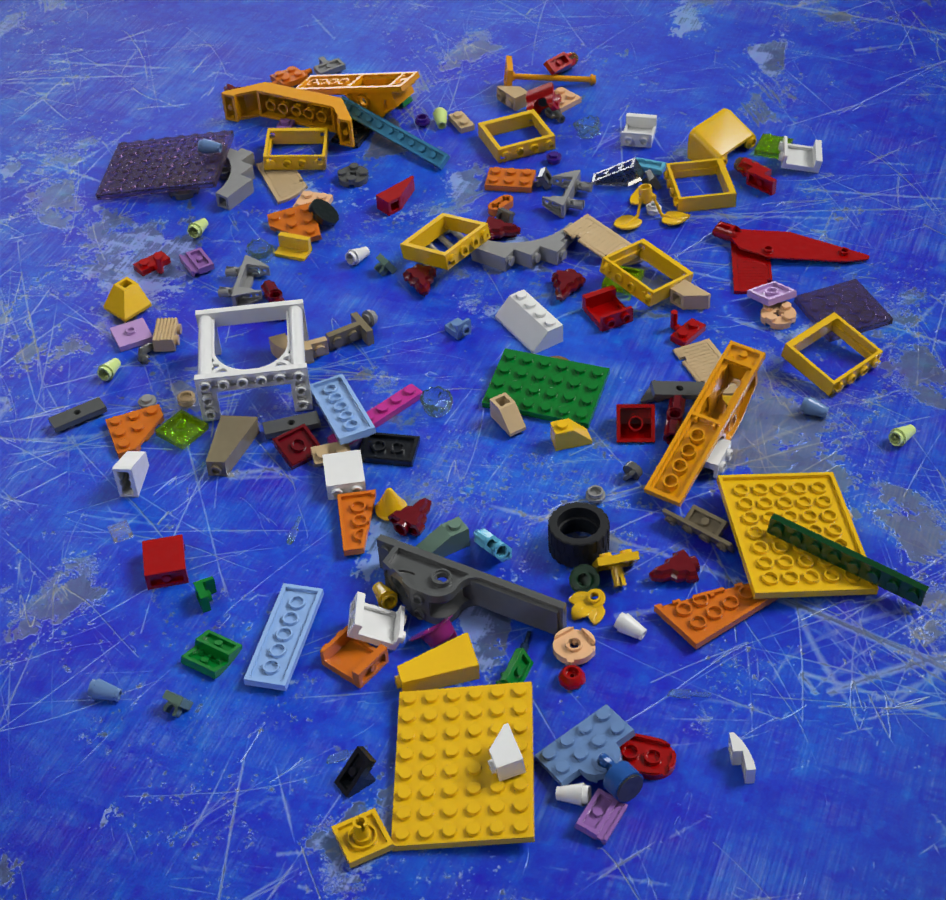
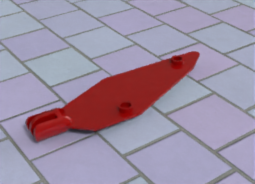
M719 221L712 230L714 237L732 241L739 249L761 255L765 258L828 262L869 260V255L792 232L740 229L736 225Z

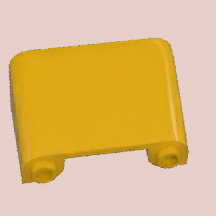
M723 108L690 131L687 158L693 161L723 158L726 166L728 162L727 154L743 143L747 149L754 147L756 136L731 110Z

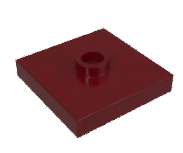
M305 423L272 439V444L292 470L313 460L310 447L321 445Z

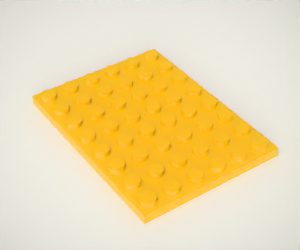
M833 472L717 476L718 488L754 599L872 595L878 593L879 587L767 533L770 518L775 513L866 557Z
M532 681L402 691L399 693L391 840L394 843V850L392 852L535 842ZM509 723L523 757L526 772L499 782L497 774H492L488 765V760H491L489 749L503 725Z

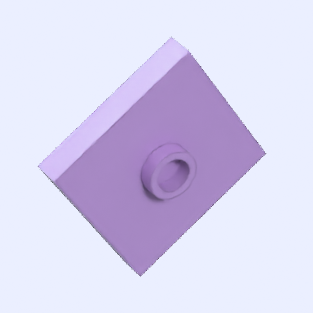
M773 281L747 290V297L769 307L797 297V291Z
M143 317L110 328L111 334L121 352L152 342L153 335Z

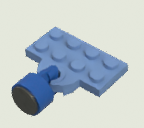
M607 704L534 755L536 761L560 786L568 785L580 775L595 783L598 780H603L604 788L619 802L630 801L638 795L643 786L644 778L642 774L628 761L622 760L619 748L635 736V731Z

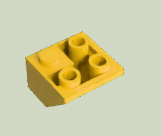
M125 277L113 284L103 307L114 316L127 322L151 307L152 304L139 284L129 277Z

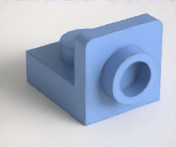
M456 318L444 325L445 331L457 340L472 332L471 319L469 318L464 320Z

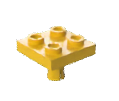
M625 549L619 551L620 553L617 555H612L611 552L602 553L592 563V566L598 572L611 570L614 588L627 585L623 567L633 566L640 559L638 551L632 552V549Z
M375 808L331 826L332 833L350 869L394 850V843Z

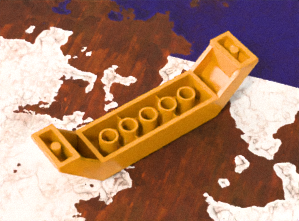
M268 82L221 93L226 120L239 122L240 120L259 116L279 121L280 119L288 118L295 120V124L311 128H328V131L338 133L340 145L355 146L352 118L340 97Z

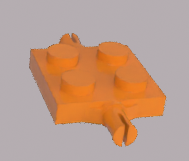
M290 66L286 70L276 71L275 74L270 75L272 81L270 83L293 87L309 77L308 75L312 74L311 68L300 70L295 66Z

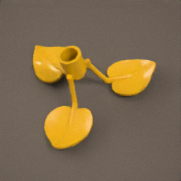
M642 184L630 197V203L638 205L637 214L635 216H620L613 225L622 230H632L642 224V220L638 219L641 204H648L654 201L660 216L663 217L661 219L662 223L666 225L681 224L689 219L691 215L679 211H668L663 214L656 200V195L652 193V185Z

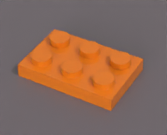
M490 167L485 182V190L532 193L536 170Z

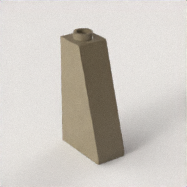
M220 416L206 459L208 475L228 476L259 434L258 417Z

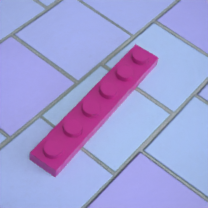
M409 384L367 411L366 413L374 424L375 429L424 397L423 391L413 384ZM334 433L327 437L328 443L338 442ZM354 440V441H352L351 443H349V446H350L351 444H353L354 442H356L357 440Z

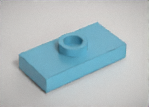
M636 157L631 165V170L645 173V171L651 169L655 175H662L666 168V162Z

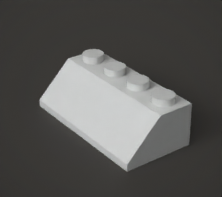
M524 289L509 295L495 315V318L533 354L563 342V324Z

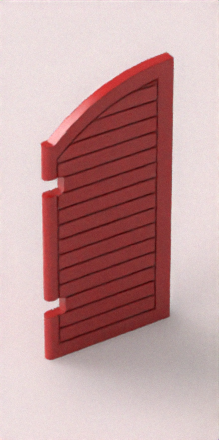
M731 241L734 294H747V290L773 281L771 260H765L770 258L741 250Z

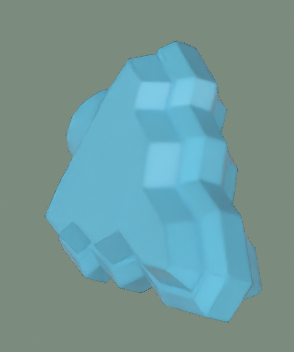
M485 528L477 529L473 532L475 536L474 542L498 560L504 562L511 559L512 548Z

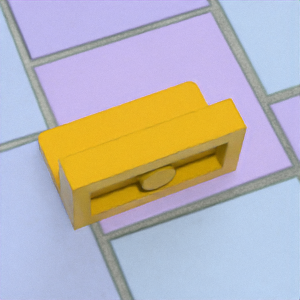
M280 232L278 234L279 247L274 254L277 257L305 261L312 251L311 238Z

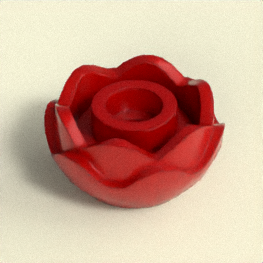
M576 665L565 666L558 675L560 685L567 690L580 689L586 681L584 671Z

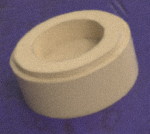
M189 390L180 392L177 395L178 404L181 407L194 405L196 402L195 393Z

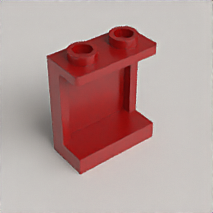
M614 285L582 295V309L602 332L633 321L632 306L625 307L616 297Z
M182 534L142 541L144 577L148 590L189 583L185 559L186 548Z

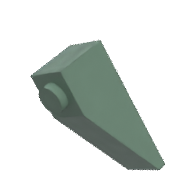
M458 516L438 526L416 547L441 557H446L470 546L469 528Z

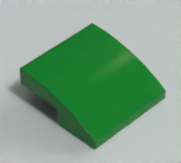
M208 629L195 639V646L181 656V663L216 679L235 660L242 650V645Z

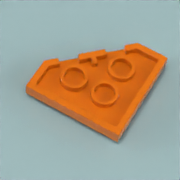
M311 202L267 214L269 227L275 232L280 231L308 236L311 238V242L322 239L319 223L313 218L314 214L309 212Z
M159 404L105 419L118 458L120 459L127 451H140L141 445L144 441L147 442L151 438L158 424L161 425L164 422V416Z

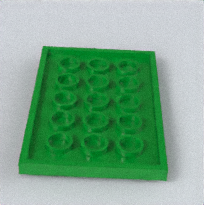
M505 348L482 400V407L490 409V399L506 392L516 402L521 415L549 421L569 418L589 429L610 374V368Z

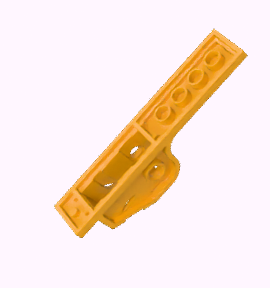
M418 71L311 75L296 88L326 95H345L349 100L384 118L387 113L394 110L414 93L412 85L420 76Z
M730 340L646 484L644 493L681 507L720 438L731 440L742 422L749 401L758 384L757 371L766 357L765 352ZM731 383H735L737 388L726 406L722 397L723 392Z

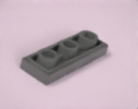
M651 381L650 389L653 399H670L674 395H681L683 399L696 400L705 383Z
M97 397L49 417L48 420L55 432L58 433L74 425L81 424L88 419L100 416L107 412V408L100 397Z
M317 411L262 422L266 439H270L304 423L310 431L320 428L321 423Z

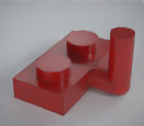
M159 251L134 263L133 266L134 270L142 276L153 271L163 274V267L170 264L171 261L169 256Z
M671 311L670 327L675 330L670 335L671 342L679 346L688 345L706 330V324L693 318L682 326L677 324L678 311Z

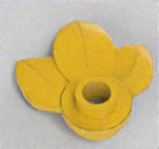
M595 588L588 592L578 591L568 599L573 604L571 609L572 620L588 616L591 623L596 626L605 615L603 605L606 601V596L602 590ZM594 596H598L595 600L591 599Z

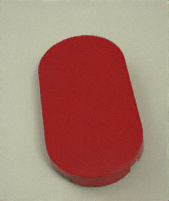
M635 733L633 738L619 747L622 760L628 761L642 774L644 779L660 780L669 776L675 769L676 753L670 747V744L663 739Z

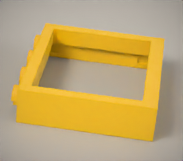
M534 109L478 123V136L498 163L556 149L554 133ZM534 126L542 135L541 137L502 147L493 137Z
M267 128L263 153L264 170H326L329 145L328 128ZM273 144H323L322 155H271Z
M723 158L666 163V171L663 172V177L666 180L667 188H670V197H673V206H676L677 211L690 212L736 207L737 193ZM716 174L723 193L681 197L675 179Z
M441 213L403 241L400 247L403 259L449 270L491 237L488 223ZM447 230L468 234L445 252L426 248L427 245Z
M644 238L604 256L599 270L649 307L669 298L670 288L685 279L691 283L694 275L692 271ZM640 257L673 281L652 290L620 266Z
M833 312L785 343L781 356L823 392L831 396L835 392L839 393L847 384H852L860 375L864 376L872 367L876 368L881 362L880 358L883 351ZM830 331L834 332L865 358L864 361L835 380L800 353L801 350Z

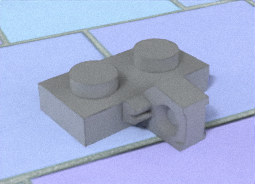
M325 57L318 58L319 65L314 66V72L317 75H331L346 69L345 63L339 58L328 61Z

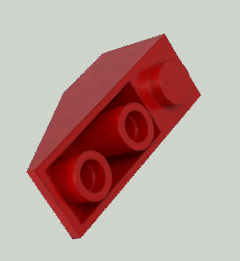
M414 176L377 194V209L388 216L400 211L415 190Z

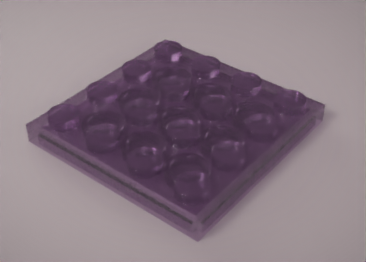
M857 279L797 295L794 298V302L814 325L833 312L860 333L890 325L893 322L892 316ZM832 331L824 335L829 342L841 339Z

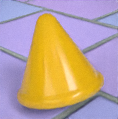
M387 488L375 506V513L380 519L390 521L388 516L396 510H402L407 506V503L392 488Z

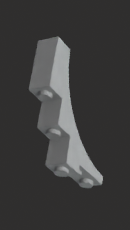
M222 145L221 153H212L214 159L229 167L231 173L223 187L215 194L218 206L231 210L254 193L252 180L255 179L253 170L255 160L253 152L241 148L237 151Z
M570 222L566 227L552 235L532 241L512 243L487 240L471 252L472 260L505 272L514 263L531 269L540 260L559 265L567 256L566 249L576 240V238L573 239L563 232L565 228L573 223Z

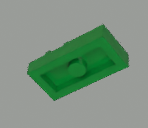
M516 648L506 670L500 674L502 678L500 681H496V684L525 681L533 661L523 648Z

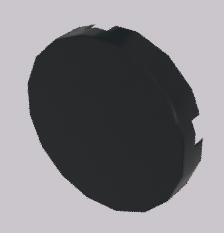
M314 199L309 205V212L314 214L313 218L320 224L334 226L339 220L337 211L328 202Z

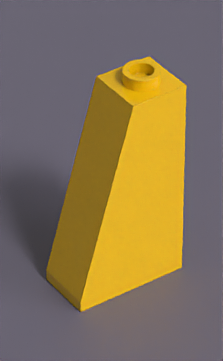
M463 633L398 665V675L394 676L397 689L401 688L402 691L439 689L480 679L479 663L468 633Z

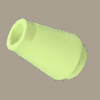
M438 107L433 112V118L438 128L444 129L447 126V111L442 107Z
M202 218L190 223L187 229L188 234L193 238L200 237L209 225L207 219Z
M113 358L100 365L97 371L98 377L104 381L111 380L121 366L120 360Z
M911 424L894 428L888 436L889 441L894 446H903L916 433V429Z

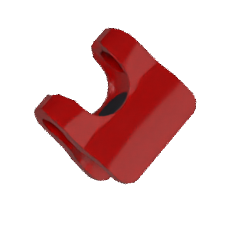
M552 82L527 91L526 110L534 109L540 115V112L547 107H550L552 112L559 109L561 95H555Z

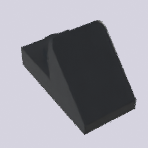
M357 746L334 783L347 798L352 797L375 782L376 779L370 771L376 760L364 746Z

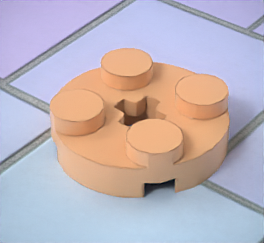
M783 301L769 307L763 304L760 320L764 325L766 323L770 325L772 329H787L796 321V310L788 301Z
M574 627L563 628L554 636L553 654L560 662L565 663L566 666L584 664L596 654L595 637L584 628H581V630L574 629ZM570 644L579 646L577 648H571Z

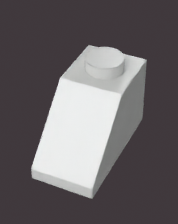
M506 723L489 749L491 760H488V765L491 773L497 774L499 782L526 772L519 747L509 723Z

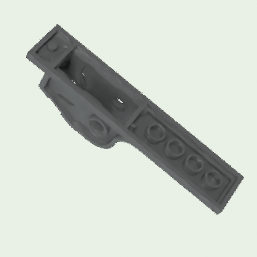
M380 534L377 538L380 568L384 569L385 585L397 594V598L405 605V609L419 620L438 624L453 614L450 618L452 622L466 608L480 606L554 635L567 627L566 603L388 536ZM444 577L447 578V580L443 582L438 580V578Z

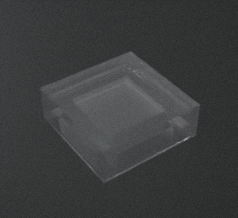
M127 520L107 526L114 544L133 537Z

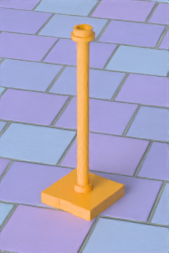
M506 56L504 86H512V81H515V79L590 82V85L596 84V75L590 74V76L517 74L513 72L512 56Z

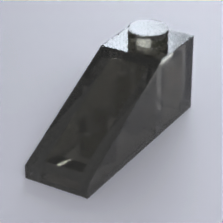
M632 158L594 173L592 182L593 185L606 186L637 185L642 181L644 171L637 159Z

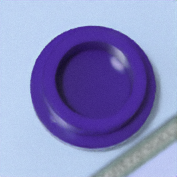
M419 114L416 116L415 124L419 127H425L430 123L428 115Z
M551 151L546 155V160L551 165L559 164L562 159V155L557 151Z

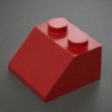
M616 404L617 442H655V404Z

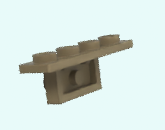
M694 504L685 518L665 508L662 510L665 520L669 524L674 526L678 524L688 534L695 533L699 535L698 537L702 541L716 544L719 550L723 552L728 550L734 553L735 548L733 544L721 538L729 525L728 521Z

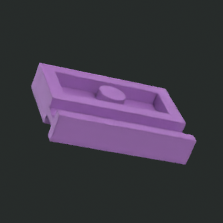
M201 247L186 252V255H179L181 263L192 277L196 273H207L215 269L214 263Z
M598 788L576 822L575 828L595 840L597 838L605 845L626 812L628 805L620 803L612 795Z

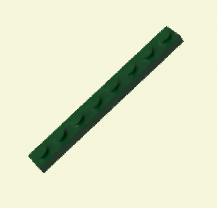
M775 513L771 516L767 533L919 606L923 604L929 589L928 586Z

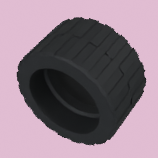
M574 502L560 506L552 512L548 520V546L551 556L558 563L573 568L583 564L592 566V563L599 557V554L608 552L610 522L607 514L601 508L586 502ZM572 532H586L591 534V536L586 538H571L566 536V534Z

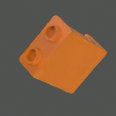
M347 625L330 642L323 645L320 650L322 665L361 689L389 662L388 649L382 644L375 648L366 642L347 637Z

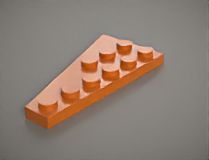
M740 582L728 589L721 587L695 594L692 598L683 601L676 599L672 600V603L668 605H654V612L691 646L698 649L779 598L754 599L749 583L743 584Z

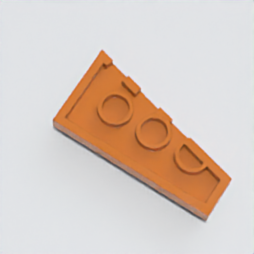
M376 489L337 494L344 556L365 553L376 500Z

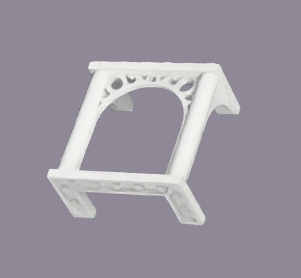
M303 299L195 310L198 325V375H194V382L203 422L220 419L221 410L217 392L291 384L295 411L313 410L307 363H305L304 341H309ZM287 320V348L283 355L273 363L260 368L235 369L224 365L215 356L222 354L217 327Z

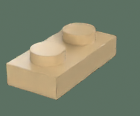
M456 111L448 115V120L461 134L475 130V124L462 111Z
M339 442L310 447L314 467L324 466L322 457L324 454L351 451L349 444L340 445Z

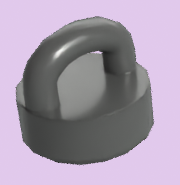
M628 461L623 467L625 472L623 476L624 481L630 478L638 480L643 474L641 467L635 462Z

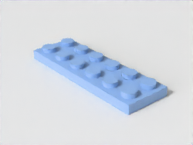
M343 374L310 384L311 394L340 445L349 444L354 440L367 438L376 433L374 424Z
M283 583L245 674V685L287 691L324 596L322 588Z

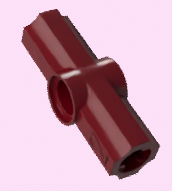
M270 280L264 281L263 285H261V290L268 303L285 301L282 291L278 289L275 282Z
M674 395L669 400L663 441H666L668 445H670L683 423L686 399H683L681 395Z

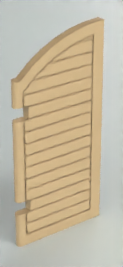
M264 162L256 164L258 171L278 204L294 199L308 188L298 170H264Z
M589 214L584 215L563 230L573 239L579 238V243L601 258L632 244ZM638 257L621 266L634 265L644 260Z
M709 338L672 350L679 360L685 359L682 361V364L695 381L706 383L722 356L721 352ZM731 383L724 390L723 395L732 396L737 385Z

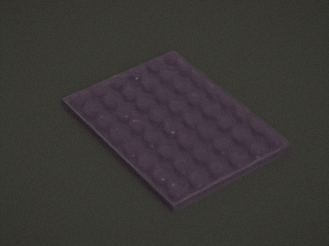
M233 130L118 143L97 190V200L216 187L234 138ZM205 138L221 143V153L202 154V152L198 151L199 140Z

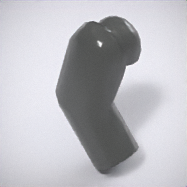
M551 108L545 110L546 117L557 119L560 123L565 121V117L559 110L553 112Z
M152 343L139 347L138 361L141 364H148L150 362L148 359L150 356L147 353L154 350Z

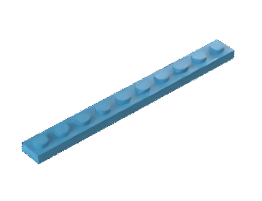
M341 97L354 121L442 170L451 158L445 152L348 98Z

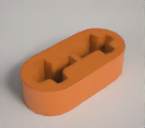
M502 195L488 204V214L497 216L498 208L501 207L507 210L511 209L514 205L513 196Z

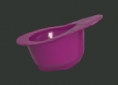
M453 614L440 623L412 636L409 641L421 638L430 647L435 648L457 637V633L450 621Z

